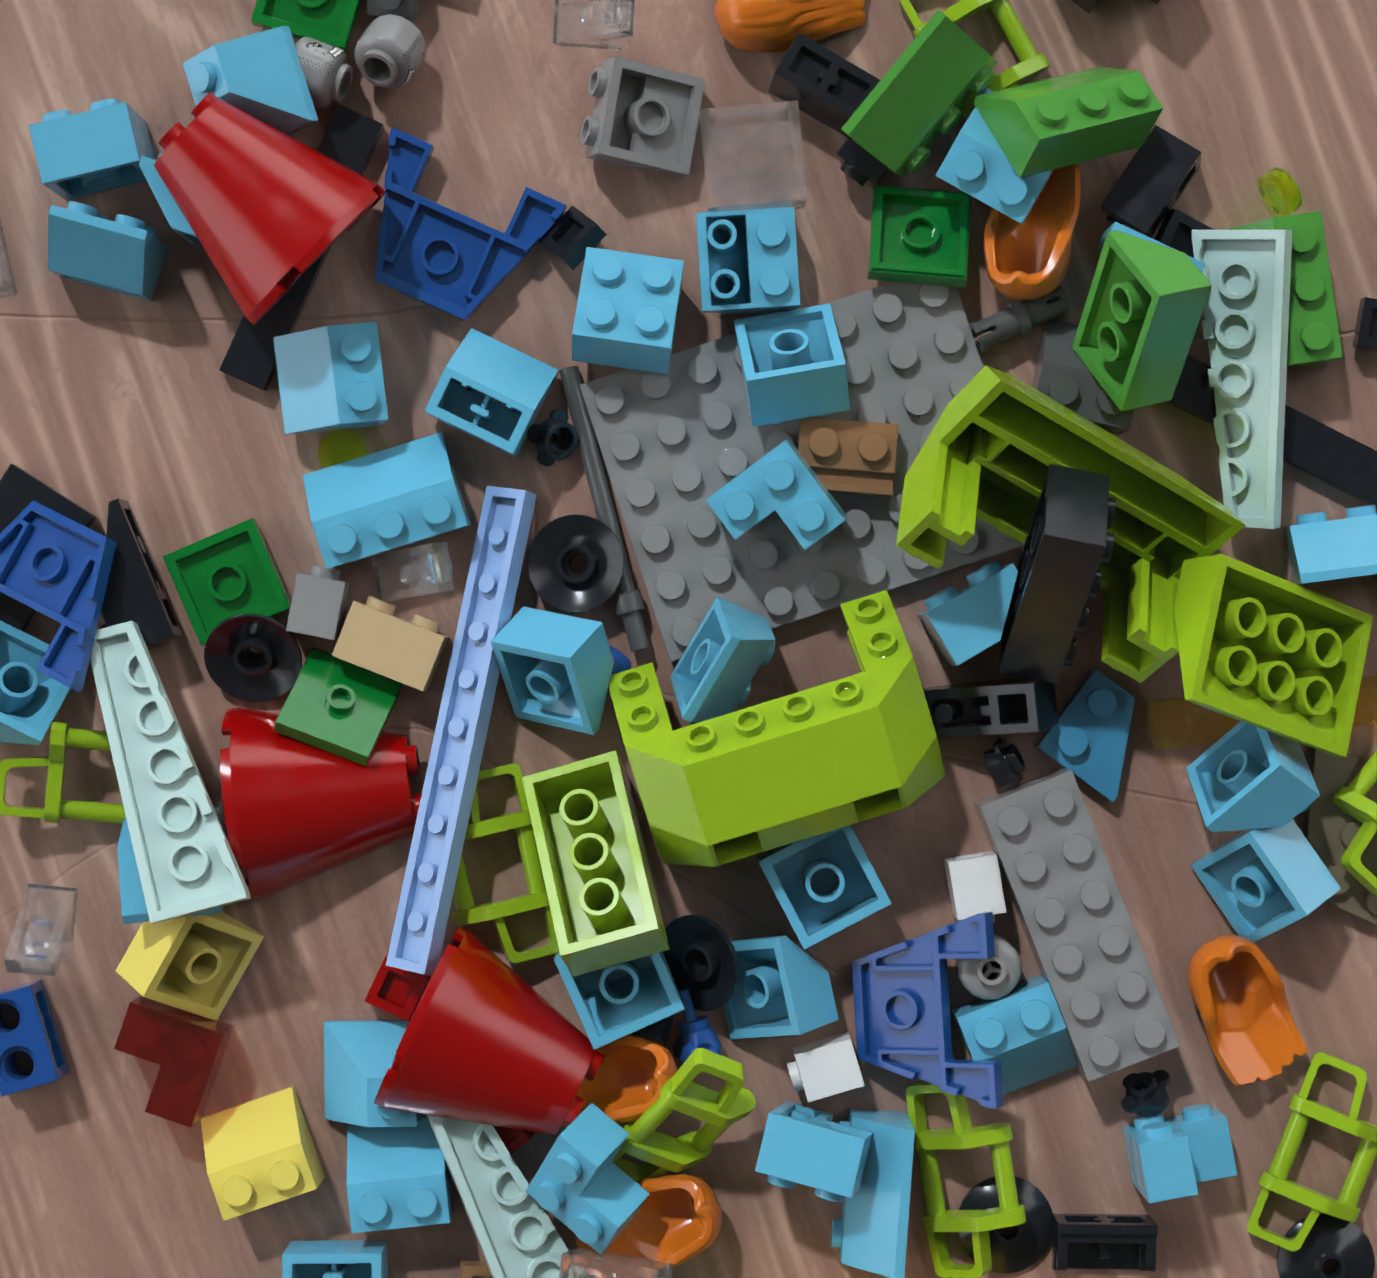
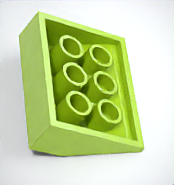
M1224 554L1183 560L1173 608L1185 700L1335 757L1346 758L1374 616Z

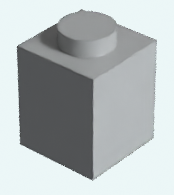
M312 566L310 575L297 573L286 631L338 640L344 625L352 583L339 581L341 571Z

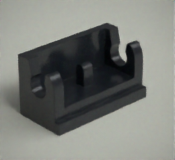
M798 33L776 69L768 92L852 140L841 128L880 82V79Z
M1155 125L1142 147L1139 148L1101 204V210L1108 214L1106 219L1112 224L1116 221L1152 238L1162 224L1167 211L1173 208L1200 168L1201 151Z
M1053 1213L1052 1268L1053 1270L1138 1269L1155 1272L1158 1225L1150 1215Z

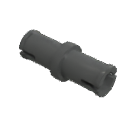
M1058 286L1048 296L1038 299L1011 300L1006 303V309L978 322L970 323L969 326L973 338L983 335L978 338L979 341L975 342L978 350L981 353L985 352L988 348L1016 335H1019L1021 338L1032 334L1034 327L1059 315L1069 313L1070 305L1067 297L1059 300V296L1064 294L1061 286Z

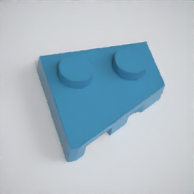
M1093 668L1059 713V723L1048 728L1036 744V747L1064 768L1072 770L1076 777L1113 803L1118 796L1135 697L1099 670Z

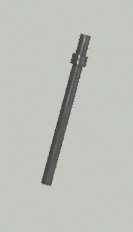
M578 366L566 367L559 370L573 427L578 434V446L597 520L603 522L615 533L624 553L625 568L623 578L616 591V596L612 597L616 615H622L631 652L647 649L650 646L640 611L645 609L641 591H635L597 438L579 386L582 384Z

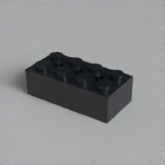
M1049 464L1016 565L1018 574L1001 637L999 673L1057 684L1063 665H1072L1077 645V637H1074L1075 632L1083 633L1089 613V604L1086 603L1087 598L1095 599L1099 591L1102 571L1098 567L1100 563H1109L1113 551L1114 534L1107 532V528H1110L1116 509V498L1109 497L1110 476Z

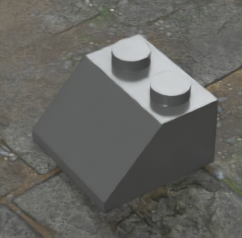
M1052 320L1044 322L1032 387L1108 432L1122 434L1130 430L1134 409L1120 411L1073 350L1072 345L1078 326Z

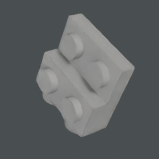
M618 56L602 61L601 67H595L592 71L588 86L589 95L596 97L593 116L587 115L585 117L580 132L581 144L588 145L586 158L627 168L638 166L679 177L688 176L705 79Z

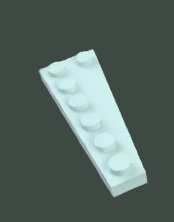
M1192 230L1194 258L1206 264L1202 273L1212 285L1204 307L1205 320H1202L1204 340H1208L1211 369H1208L1209 386L1213 387L1217 415L1213 419L1216 442L1220 450L1218 460L1224 506L1246 524L1245 527L1280 528L1292 230Z
M128 621L98 629L90 661L150 923L157 924L251 899L248 887L138 624L134 621Z
M427 1115L492 1278H585L581 1268L561 1239L547 1213L526 1192L529 1184L513 1161L493 1125Z

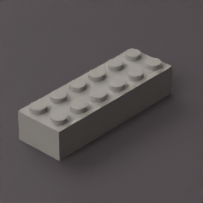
M1063 767L974 802L991 848L997 854L1000 871L1040 973L1049 982L1067 1027L1077 1067L1083 1077L1090 1082L1179 1047L1180 1043L1073 771Z

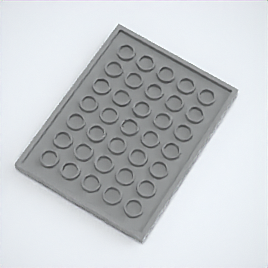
M890 282L829 302L846 363L850 410L812 417L899 424L893 482L894 489L893 496L829 491L848 518L806 550H804L776 511L735 540L706 501L708 497L784 440L790 439L796 448L798 447L800 419L753 427L746 397L736 333L672 354L669 374L626 369L579 385L670 662L681 658L717 596L767 619L771 629L839 607L840 604L884 590L888 591L1023 546V543L999 532L995 527L976 517L974 536L963 546L947 538L944 564L939 569L909 555L906 551L896 546L905 475L947 404L983 368L957 287Z

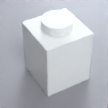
M985 851L944 858L952 912L958 921L982 912H993L994 923L996 922L995 914L1007 913L996 853Z
M848 1032L793 1047L796 1061L787 1063V1067L795 1092L804 1089L808 1102L865 1086Z

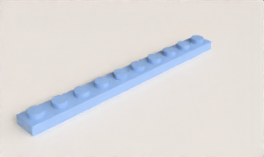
M495 486L486 487L386 966L432 976L440 960L500 673L490 641L511 620L537 494L527 490Z

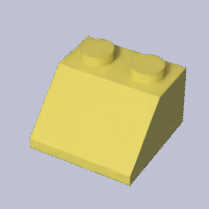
M224 912L180 917L157 924H152L150 921L142 922L116 972L145 998L217 1021L264 936Z
M294 1086L201 1118L207 1175L223 1221L313 1191L319 1187L325 1178Z

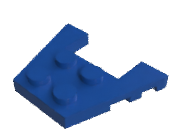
M392 127L389 134L388 167L384 184L386 193L383 217L380 224L375 280L384 286L466 322L540 242V239L565 214L567 206L526 187L507 231L503 233L415 194L434 147L425 141Z
M32 501L0 533V592L61 623L36 670L80 693L85 683L117 543Z
M982 912L852 961L857 1059L912 1080L918 1078L939 1086L940 1090L952 1095H963L980 1102L979 1105L989 1109H997L1004 1106L1001 1061L953 1059L947 959H988L995 956L993 912Z

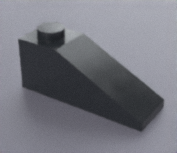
M122 499L110 501L108 504L106 537L117 544L101 609L105 624H102L100 629L134 621L138 624L149 650L184 634L129 502Z
M1017 677L923 688L937 738L1041 732L1059 723L1054 683Z

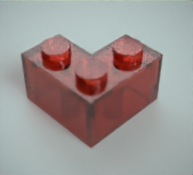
M141 995L131 1001L114 1049L160 1065L145 1112L192 1128L204 1114L233 1025L184 1011Z

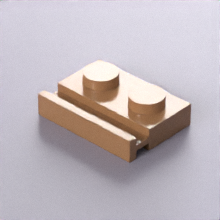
M815 417L800 418L797 449L828 491L893 496L899 424Z

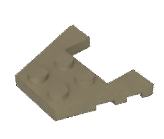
M1311 747V774L1320 797L1312 802L1308 808L1306 829L1303 830V834L1341 888L1325 902L1377 925V896L1367 890L1341 864L1342 855L1363 823L1344 813L1332 801V797L1339 788L1347 786L1359 757L1347 752L1346 758H1338ZM1376 833L1361 855V863L1375 877H1377Z

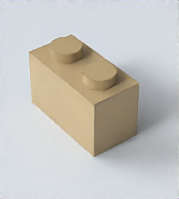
M368 596L366 604L353 601L332 656L420 691H428L449 639L448 636L438 633L441 624L415 613L411 622L393 615L396 608L395 605L372 596Z

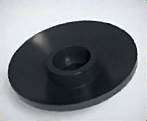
M566 515L549 522L535 536L528 553V574L535 591L548 604L563 611L584 612L601 606L617 591L624 574V553L617 536L603 522L585 515ZM579 554L583 555L587 560V567L582 573H576L571 568L573 557Z
M239 614L223 620L211 631L204 648V662L210 677L223 691L241 700L262 702L276 699L287 693L294 686L302 668V653L294 635L290 631H286V627L280 622L260 614ZM249 647H257L264 653H253Z
M690 914L673 920L665 928L670 950L663 951L677 990L689 989L694 1009L709 1011L723 1006L734 995L739 981V962L731 940L719 925L704 916Z
M995 1176L976 1184L964 1197L959 1210H987L1000 1207ZM1016 1176L1015 1183L1019 1205H1024L1027 1222L1017 1225L1015 1232L1010 1236L1001 1235L999 1229L989 1231L992 1257L991 1271L998 1273L1018 1272L1032 1266L1045 1254L1053 1237V1213L1048 1200L1035 1185ZM958 1232L962 1247L974 1261L971 1232Z
M1325 1213L1319 1214L1299 1250L1289 1251L1279 1246L1277 1253L1279 1278H1373L1374 1252L1366 1234L1355 1223ZM1305 1218L1296 1222L1286 1232L1284 1237H1294ZM1328 1259H1336L1338 1262V1267L1332 1274H1324L1322 1270L1324 1262Z

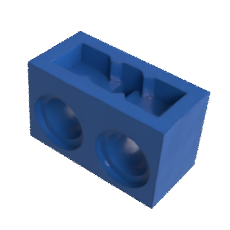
M42 979L1 991V1097L56 1081L69 1073L68 1064ZM4 1003L11 1004L18 1010L20 1022L17 1027H11L3 1021L1 1008ZM17 1051H25L32 1057L34 1062L32 1073H24L17 1068L15 1064V1054Z

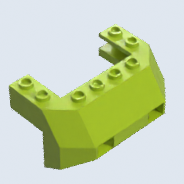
M985 365L947 404L905 475L896 546L906 551L909 555L939 569L944 564L947 538L963 546L974 536L976 517L992 525L999 532L1007 534L1024 544L1049 464L1110 476L1109 497L1116 498V509L1110 528H1107L1108 533L1114 534L1112 555L1108 564L1100 563L1098 567L1102 571L1100 588L1105 590L1101 661L1111 666L1114 670L1122 672L1142 683L1179 652L1173 607L1183 560L1212 555L1244 528L1246 524L1224 505L1172 469L1012 374Z
M887 590L840 604L849 629L847 631L849 643L860 673L673 730L653 662L611 675L609 682L610 695L627 756L662 863L709 867L726 864L907 808L945 777L936 731L914 657Z

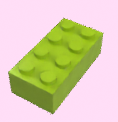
M611 751L522 777L560 956L573 977L670 950L628 773L617 751Z

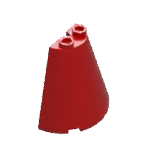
M211 92L193 109L191 114L195 119L186 128L178 122L160 139L158 144L165 151L157 159L154 167L243 314L254 325L346 230L349 232L382 199L386 191L374 181L230 103L218 99Z
M240 707L227 709L223 717L221 731L223 736H231L230 748L220 749L222 798L228 841L239 868H245L248 879L244 880L251 897L248 900L266 898L414 833L422 793H413L411 775L420 774V761L417 745H409L408 735L382 731L367 766L275 732V722L279 716L277 713Z
M459 926L452 938L454 939L452 944H448L396 1050L390 1069L388 1068L374 1104L387 1109L556 1135L563 1122L570 1125L576 1119L584 1102V1098L576 1094L584 1078L593 1081L602 1063L604 1054L596 1051V1049L594 1050L589 1038L477 937L469 930Z

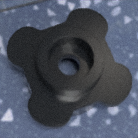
M561 409L552 410L549 418L540 424H532L527 432L528 440L534 443L538 451L537 461L544 466L553 465L555 460L567 459L577 447V431L571 424L567 423L568 415ZM552 434H554V437L550 442V437Z
M999 737L996 739L997 742L993 744V748L984 751L986 764L999 786L1002 787L1011 782L1016 787L1023 780L1022 771L1026 770L1025 762L1015 744L1007 745L1005 740Z
M1156 1070L1153 1073H1131L1123 1080L1126 1097L1121 1101L1124 1111L1147 1118L1162 1113L1170 1102V1097L1166 1090V1085L1171 1081L1168 1072Z

